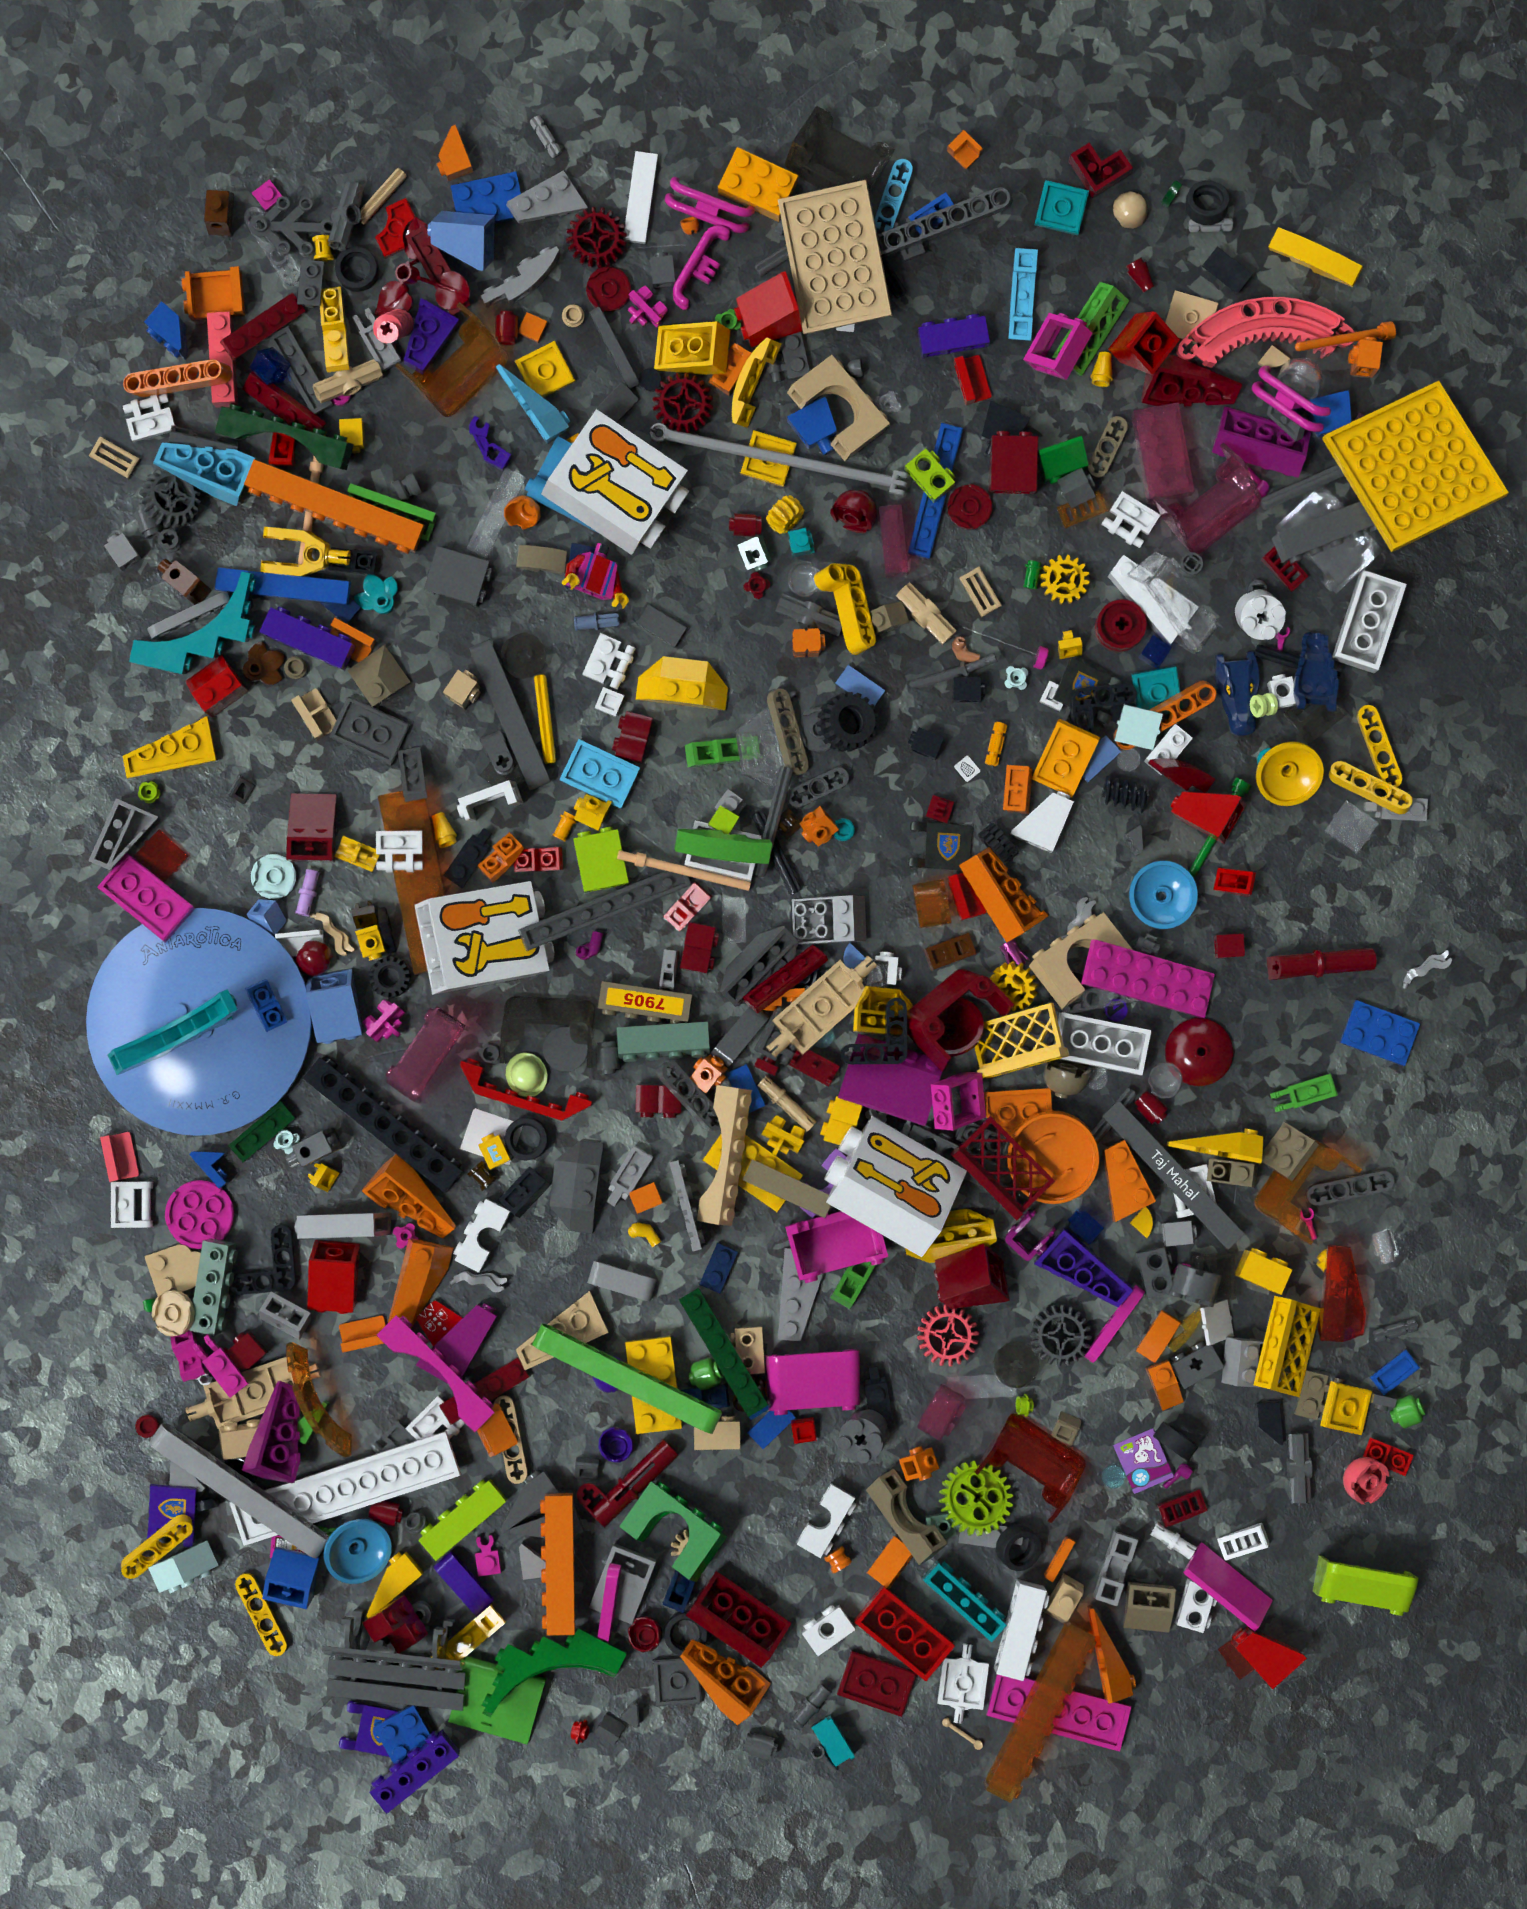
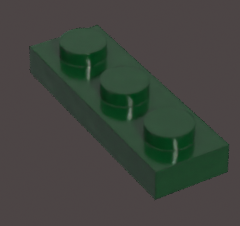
M280 1101L228 1146L244 1163L296 1118L284 1103Z

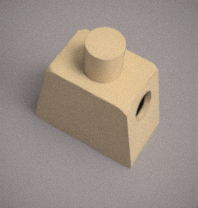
M1063 1573L1049 1597L1047 1608H1043L1042 1611L1061 1623L1067 1622L1083 1596L1084 1585Z

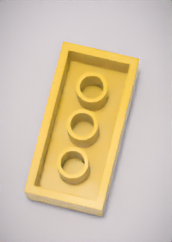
M671 1336L625 1342L629 1365L678 1389ZM632 1396L636 1434L682 1429V1420Z

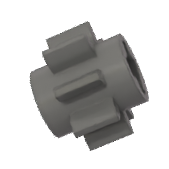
M1147 933L1145 937L1139 935L1133 950L1156 957L1161 944L1156 943L1157 937Z

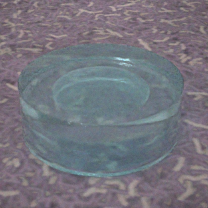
M829 1030L814 1046L821 1049L830 1046L833 1041L832 1031Z
M1109 1465L1102 1471L1101 1478L1107 1487L1118 1488L1123 1484L1125 1474L1119 1466Z

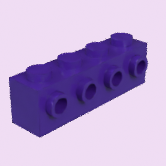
M278 606L277 610L270 607L259 631L261 634L343 671L346 670L356 648L351 643V638L343 634H339L338 637L330 634L331 629L320 624L316 628L310 625L311 621L300 615L297 619L289 616L291 612Z
M443 1729L439 1733H436V1731L431 1733L425 1739V1744L420 1748L418 1746L412 1748L407 1753L408 1757L402 1762L400 1760L396 1761L390 1766V1772L385 1776H377L371 1782L372 1786L369 1793L386 1814L459 1757L460 1750Z

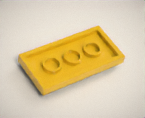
M721 1134L703 1159V1161L716 1170L719 1168L722 1153ZM745 1135V1148L742 1154L738 1185L778 1212L786 1200L743 1181L752 1159L800 1181L803 1175Z

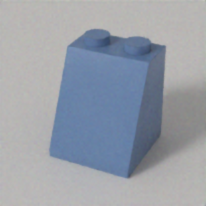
M441 211L428 224L427 233L431 237V244L477 270L484 271L494 260L495 215Z
M346 969L318 976H307L306 997L317 1043L330 1044L338 1039L352 1040L362 1035V1021L353 970Z

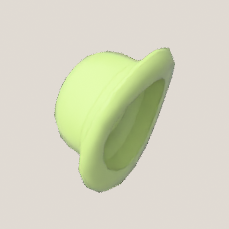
M527 1052L516 1054L506 1066L505 1076L507 1083L512 1091L519 1093V1096L534 1097L544 1090L548 1074L544 1063L536 1055Z

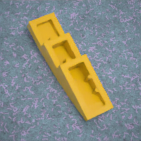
M1279 227L1268 246L1270 251L1289 257L1292 262L1311 268L1314 273L1351 287L1354 286L1363 269L1362 265L1345 256Z

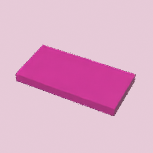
M127 852L97 887L165 943L195 909L194 906Z
M1201 1542L1197 1546L1183 1572L1253 1631L1260 1627L1273 1600Z

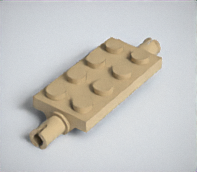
M867 956L854 969H849L839 960L772 1020L779 1028L781 1034L766 1046L769 1052L778 1046L771 1053L776 1058L777 1055L791 1044L803 1055L855 1008L865 988L862 984L863 979L872 970L877 968L876 963L873 962L866 967L872 961Z
M290 1355L243 1371L241 1373L249 1384L231 1398H229L217 1381L211 1382L209 1385H203L206 1393L205 1402L186 1407L187 1414L196 1411L195 1414L189 1415L188 1419L192 1422L209 1415L214 1418L217 1429H219V1427H224L226 1423H236L262 1414L266 1409L277 1381H282L299 1388V1401L303 1400L305 1396L301 1387L302 1383L321 1377L320 1371L310 1373L319 1369L318 1365L315 1363L297 1370Z

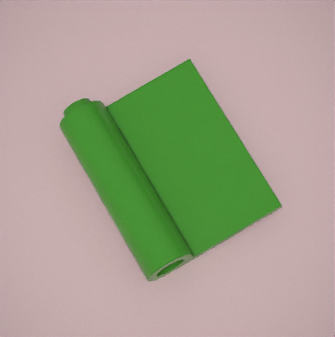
M466 1656L465 1660L461 1659L460 1662H465V1668L459 1670V1672L466 1673L465 1689H457L456 1693L464 1694L463 1711L451 1710L448 1722L528 1745L546 1678L536 1675L521 1683L500 1702L490 1718L482 1714L485 1707L481 1705L487 1693L493 1694L496 1687L492 1684L498 1672L501 1674L503 1672L496 1669L497 1664L470 1656Z

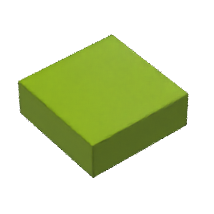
M720 805L708 826L715 830H722L723 834H730L740 817Z

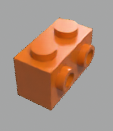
M1364 337L1356 345H1353L1348 355V363L1351 364L1350 375L1373 378L1380 368L1383 342H1378L1377 338Z

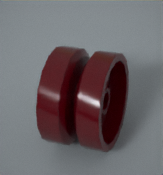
M1124 599L1114 600L1105 605L1098 614L1094 625L1095 636L1100 645L1108 651L1116 653L1127 652L1137 646L1144 636L1147 626L1146 617L1142 609L1134 602ZM1116 624H1123V630H1119V626L1116 627Z

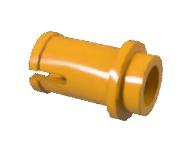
M564 811L563 815L560 814L561 820L552 835L566 841L573 824L577 822L574 820V815Z

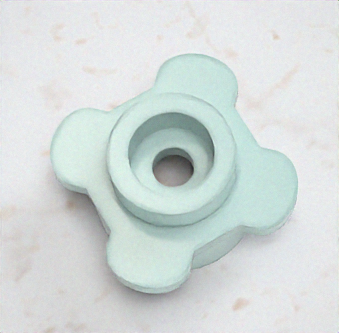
M1009 666L1006 669L1007 680L1004 683L1007 688L1017 687L1020 690H1024L1027 686L1025 680L1028 670L1026 668L1020 669Z
M283 1129L277 1134L274 1147L284 1150L286 1154L294 1152L292 1146L300 1141V1136L296 1133L292 1134L288 1129Z

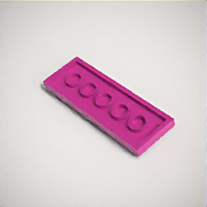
M1092 939L1081 984L1199 1018H1205L1215 974Z
M997 1674L986 1715L1120 1752L1131 1706L1119 1702L1108 1704L1104 1698L1024 1677V1681Z

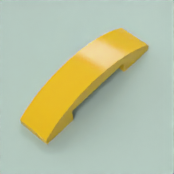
M766 338L747 359L734 390L732 401L733 423L748 428L756 408L749 404L765 363L774 364L782 343Z
M490 1605L448 1641L446 1659L461 1661V1659H464L503 1626L506 1621Z

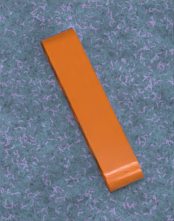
M211 359L130 373L125 377L123 386L128 393L139 397H149L151 395L225 384L232 377V369L225 363Z
M1199 681L1151 708V711L1159 713L1164 710L1170 711L1169 718L1161 720L1160 732L1211 704L1216 698V690L1209 682ZM1205 687L1209 688V695L1201 698L1199 696L1200 690ZM1183 699H1189V706L1185 709H1180V702ZM1115 741L1116 744L1123 750H1129L1135 747L1134 745H1129Z

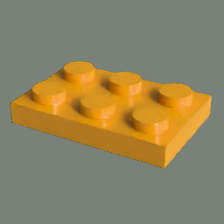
M1058 719L1031 779L1073 797L1100 737L1062 719Z

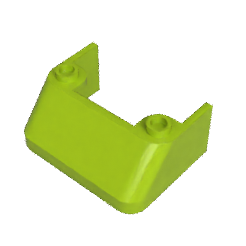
M1319 1555L1313 1592L1322 1597L1321 1601L1333 1604H1335L1336 1600L1390 1609V1614L1403 1616L1404 1612H1409L1419 1578L1409 1571L1399 1574L1332 1562Z

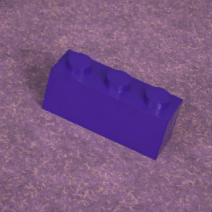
M979 314L968 315L966 319L958 321L957 318L945 319L944 323L940 324L926 322L922 324V327H918L917 331L922 358L989 347L990 344L985 316L980 317Z

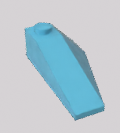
M498 364L496 366L497 371L547 444L569 430L568 423L570 420L564 411L559 413L555 406L502 365Z
M162 443L153 464L211 496L237 506L255 457L235 449L226 448V450L213 449V447L198 448L184 444Z

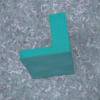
M831 1714L811 1726L835 1767L849 1758L851 1760L855 1758L854 1751Z

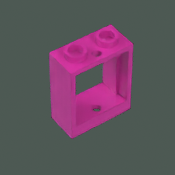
M1049 313L1023 360L1036 371L1067 380L1092 332L1086 327L1087 323L1079 318L1072 320L1062 313L1058 315ZM1061 328L1070 329L1071 332L1056 359L1046 358Z
M961 1072L931 1084L935 1129L953 1131L986 1118L982 1073ZM959 1086L962 1113L954 1115L951 1088Z

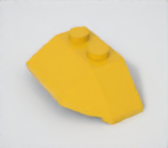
M663 656L638 677L636 700L726 710L728 687L707 661Z
M865 986L854 1008L853 1032L885 1035V1005L887 1001L891 998H901L906 1003L907 1011L913 1005L900 989ZM894 1001V1005L890 1006V1010L894 1011V1018L889 1017L890 1022L895 1020L901 1021L902 1017L898 1018V1011L902 1010V1006L898 1005L897 1001ZM898 1024L892 1025L890 1034L901 1036L902 1027Z
M970 1209L950 1211L942 1231L923 1257L905 1248L906 1255L928 1263H934L937 1259L981 1244L989 1247L997 1241L993 1219L986 1218Z

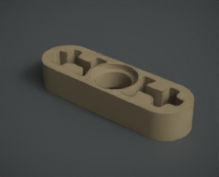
M1115 416L1109 420L1088 464L1087 472L1092 478L1100 479L1106 475L1127 431L1128 425L1124 418ZM1117 422L1121 423L1120 428L1123 429V431L1118 430L1115 438L1119 439L1118 442L1112 437L1105 436L1106 433L1111 436L1114 429L1111 424L1115 425ZM1104 442L1112 443L1114 446L1113 452L1109 454L1104 453L1101 450V444ZM1096 454L1105 458L1101 465L1104 471H1099L1098 474L1094 472V467H1092V464L1096 465L1100 457H1096Z

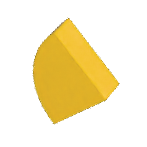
M1144 1207L1129 1223L1145 1238H1148L1152 1230L1153 1220L1147 1207Z

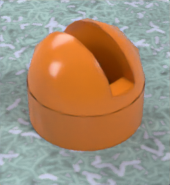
M688 217L680 221L685 234L692 235V230L694 233L698 232L699 221L697 218Z

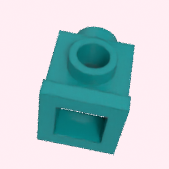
M806 528L788 532L793 558L815 553L810 530L806 531Z

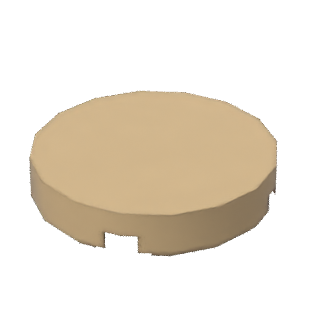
M167 1291L156 1298L152 1306V1318L157 1324V1329L164 1335L174 1337L185 1334L194 1322L195 1310L193 1303L183 1292Z

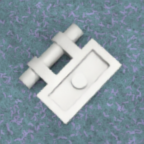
M167 394L151 395V398L140 401L136 399L132 400L130 404L123 405L125 414L133 412L135 416L126 419L132 442L169 433L171 425L175 426L171 408L161 409V404L169 402ZM153 407L154 412L142 415V409Z
M1122 491L1109 511L1117 516L1113 522L1106 517L1101 525L1108 528V532L1114 535L1116 533L1124 538L1125 542L1129 545L1133 544L1140 548L1144 540L1137 536L1138 533L1141 531L1148 535L1160 514ZM1122 520L1134 527L1131 532L1120 526Z
M600 633L582 675L601 684H604L607 676L613 678L610 687L618 690L620 683L625 680L626 676L624 674L628 665L632 664L634 659L633 653L636 648L627 645L625 652L618 651L621 642ZM614 659H620L617 670H611Z
M376 831V854L385 855V861H377V870H386V873H393V870H406V872L423 870V861H414V854H423V831ZM406 854V861H393V855Z
M438 1395L405 1429L416 1440L435 1435L434 1432L444 1424L447 1427L445 1431H447L450 1439L453 1435L457 1436L461 1432L460 1428L465 1423L460 1419L452 1425L449 1424L439 1407L445 1401Z

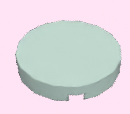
M268 854L254 864L251 871V882L254 889L261 896L268 899H280L287 896L293 890L296 883V870L293 864L286 860V857L278 854Z

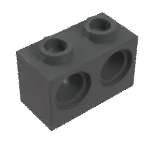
M1161 1247L1136 1253L1145 1297L1152 1298L1169 1294L1175 1275L1174 1273L1170 1274L1169 1265L1172 1264L1170 1252H1165V1248ZM1156 1254L1160 1257L1161 1263L1158 1267L1153 1268L1149 1264V1258ZM1158 1277H1163L1166 1281L1165 1287L1161 1290H1157L1154 1287V1281Z

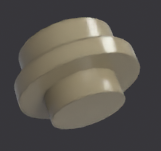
M294 656L285 662L284 670L288 677L300 679L307 672V664L302 658Z

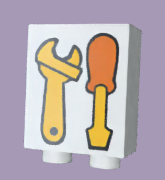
M596 409L548 478L541 495L632 555L640 543L650 549L653 547L666 527L656 520L664 507L675 514L688 495L689 490L680 485L688 470Z
M531 881L430 898L414 905L432 995L532 977L549 971L548 963L554 959L552 941L526 951L518 932L519 929L539 922V918H543L545 914L543 897L539 891L533 892Z
M872 1116L862 1131L851 1126L844 1136L838 1150L845 1153L847 1158L845 1160L837 1156L824 1180L834 1185L826 1203L918 1256L923 1257L942 1231L967 1170Z

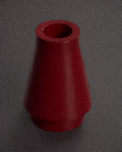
M1142 257L1126 266L1128 270L1126 273L1143 293L1154 287L1147 262H1144Z

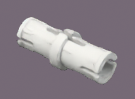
M1160 1523L1155 1525L1152 1530L1153 1532L1150 1534L1168 1545V1549H1174L1189 1560L1197 1549L1196 1546L1181 1538L1179 1533H1173Z

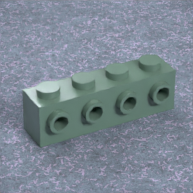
M708 1022L617 1027L618 1056L624 1062L637 1061V1058L655 1061L665 1056H669V1059H680L683 1055L701 1058L705 1057V1054H710Z
M212 1238L203 1240L193 1299L195 1316L189 1331L213 1336L224 1331L227 1324V1318L225 1317L226 1308L230 1304L229 1288L234 1280L232 1269L238 1255L236 1243Z

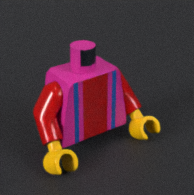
M597 543L594 553H582L567 563L565 578L562 580L563 585L570 587L571 590H578L603 601L610 600L613 596V607L620 603L622 609H624L628 604L629 598L623 594L617 563L606 559L610 549L609 546Z

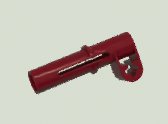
M1373 948L1330 952L1314 950L1312 953L1266 957L1268 980L1314 975L1318 978L1322 977L1323 974L1371 971L1375 969L1377 963L1376 953Z
M662 1439L623 1479L621 1477L618 1478V1483L607 1494L598 1486L587 1483L580 1486L577 1498L584 1508L605 1528L633 1500H638L640 1498L638 1495L679 1455ZM654 1463L655 1465L618 1501L616 1498ZM586 1490H594L593 1497L596 1499L600 1495L604 1497L592 1509L589 1506L593 1501L591 1499L585 1500Z

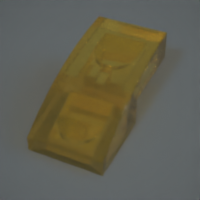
M1199 1310L1194 1311L1181 1321L1180 1326L1184 1331L1167 1345L1171 1352H1176L1193 1334L1201 1319V1312Z

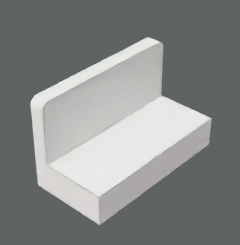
M322 930L279 933L275 934V939H278L290 955L295 957L307 941L324 943V932Z

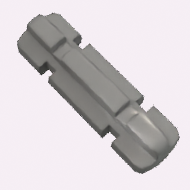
M535 116L530 120L531 126L534 130H537L536 134L545 148H548L550 156L552 158L558 156L562 152L558 143H555L553 135L547 126L544 125L541 116Z
M1224 218L1221 222L1214 225H1201L1190 219L1188 228L1190 232H1198L1199 230L1201 232H1219L1221 229L1223 231H1232L1233 220L1232 218Z

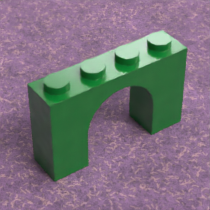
M661 1481L659 1484L650 1482L619 1527L636 1540L644 1542L660 1519L669 1514L681 1515L688 1524L689 1539L672 1567L687 1579L697 1582L728 1536L722 1532L724 1529L722 1526L714 1521L709 1523L705 1520L706 1515L697 1508H694V1510L687 1506L689 1502L680 1495L675 1497L669 1493L671 1488Z

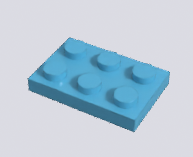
M578 739L560 777V781L604 802L612 801L611 805L622 809L640 771V767Z

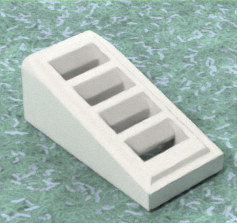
M1263 1523L1244 1528L1217 1539L1225 1561L1268 1548L1270 1544ZM1255 1532L1258 1533L1261 1542L1259 1543L1256 1542ZM1246 1535L1249 1536V1539L1252 1544L1251 1546H1248L1247 1541L1245 1539ZM1236 1538H1239L1243 1548L1240 1550ZM1229 1540L1234 1549V1552L1231 1553L1226 1542Z

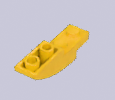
M341 286L325 288L321 290L320 315L327 373L350 370L348 337Z

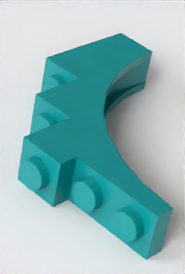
M241 572L237 587L228 604L215 619L202 629L171 641L134 640L129 662L178 674H186L187 670L190 671L193 658L190 657L191 653L209 658H217L218 654H222L224 642L221 641L222 637L249 642V638L252 639L254 636L255 625H252L253 620L245 618V614L248 615L251 608V601H248L250 592H254L256 579H253L254 574Z
M226 989L219 992L203 1005L169 1024L113 1049L107 1056L116 1075L163 1057L172 1049L196 1040L203 1033L227 1024L232 1019L231 1015L238 1010L236 999Z

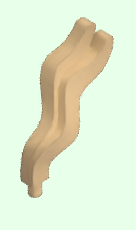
M310 913V917L322 921L324 931L334 937L335 951L338 954L347 956L345 950L355 952V949L349 943V937L334 926L331 917L322 913Z

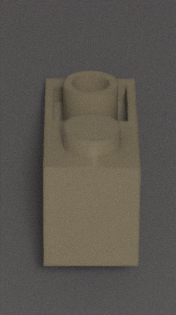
M902 601L886 604L870 611L875 636L909 623Z
M1209 1158L1206 1181L1255 1188L1258 1165Z

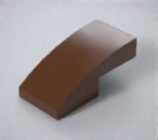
M969 933L923 949L931 971L977 954Z

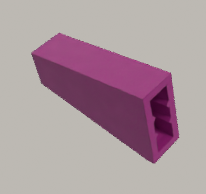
M483 1303L482 1306L477 1304L431 1348L432 1351L436 1348L445 1357L442 1361L448 1367L452 1364L460 1371V1379L463 1378L498 1316L494 1313L496 1309L486 1303ZM422 1359L417 1362L416 1366L448 1384L441 1373L428 1362Z

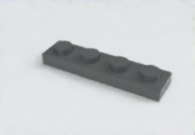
M287 326L269 336V340L310 411L317 415L333 406L330 400L324 403H320L317 400L313 384L319 382L289 327Z

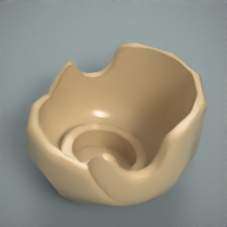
M1128 191L1120 194L1114 201L1113 213L1122 227L1134 229L1141 226L1147 219V203L1139 193Z

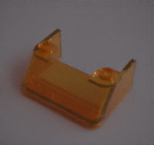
M460 302L456 306L468 319L459 329V337L464 344L433 374L428 369L423 375L417 371L411 374L399 363L395 365L408 382L444 417H451L462 408L498 372L496 366L498 364L504 366L508 359L507 352L480 319Z
M1306 1135L1319 1144L1314 1153L1293 1181L1273 1170L1256 1195L1254 1206L1258 1212L1303 1243L1311 1245L1314 1241L1295 1229L1300 1221V1212L1297 1207L1290 1203L1315 1165L1325 1171L1335 1169L1339 1163L1354 1173H1360L1363 1169L1334 1149Z

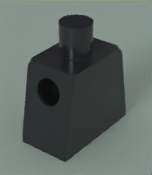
M990 401L981 436L982 441L989 443L984 455L990 457L992 435H996L997 431H1008L1010 436H1019V432H1023L1028 425L1030 417Z

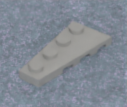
M679 1160L669 1162L679 1195L681 1209L685 1217L687 1232L692 1243V1251L701 1250V1244L705 1243L702 1229L697 1230L695 1223L698 1213L696 1207L691 1208L690 1199H693L690 1185L686 1186L684 1182V1177H687L684 1163L680 1164Z
M785 1248L778 1340L801 1341L823 1274L817 1276V1281L805 1283L804 1280L799 1281L791 1248Z

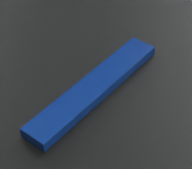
M941 423L934 452L941 461L938 463L943 469L947 467L952 472L963 428ZM935 478L932 482L936 488H942L945 485V481L942 478ZM923 492L908 550L909 555L930 559L946 494L933 503Z
M217 568L216 591L234 593L241 572L253 573V579H256L254 592H250V595L348 605L351 587V582Z

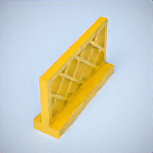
M1054 1003L985 1021L984 1028L989 1030L990 1034L985 1042L980 1039L979 1043L974 1047L979 1065L977 1073H982V1079L997 1077L1069 1056L1068 1048L1063 1045ZM1048 1009L1050 1019L1045 1025L1037 1019L1041 1011ZM1022 1016H1026L1031 1020L1026 1031L1017 1026ZM1001 1022L1011 1026L1006 1036L997 1032ZM1035 1023L1044 1028L1039 1039L1030 1034ZM1014 1029L1024 1034L1019 1044L1010 1040ZM1048 1031L1054 1034L1055 1045L1049 1046L1043 1042ZM994 1035L1003 1039L998 1050L989 1045ZM1027 1037L1037 1042L1030 1052L1022 1048ZM1007 1043L1016 1048L1012 1057L1002 1054ZM988 1048L996 1055L992 1062L985 1064L983 1055Z
M1274 1296L1254 1386L1300 1398L1320 1308L1292 1299ZM1311 1311L1310 1320L1307 1322L1305 1315ZM1300 1320L1302 1328L1297 1331L1295 1324ZM1304 1334L1305 1341L1301 1344L1299 1338ZM1295 1343L1297 1350L1291 1353L1290 1346ZM1299 1356L1300 1362L1296 1367L1294 1360ZM1289 1365L1291 1373L1286 1376L1284 1369ZM1294 1378L1295 1383L1293 1391H1291L1289 1382Z

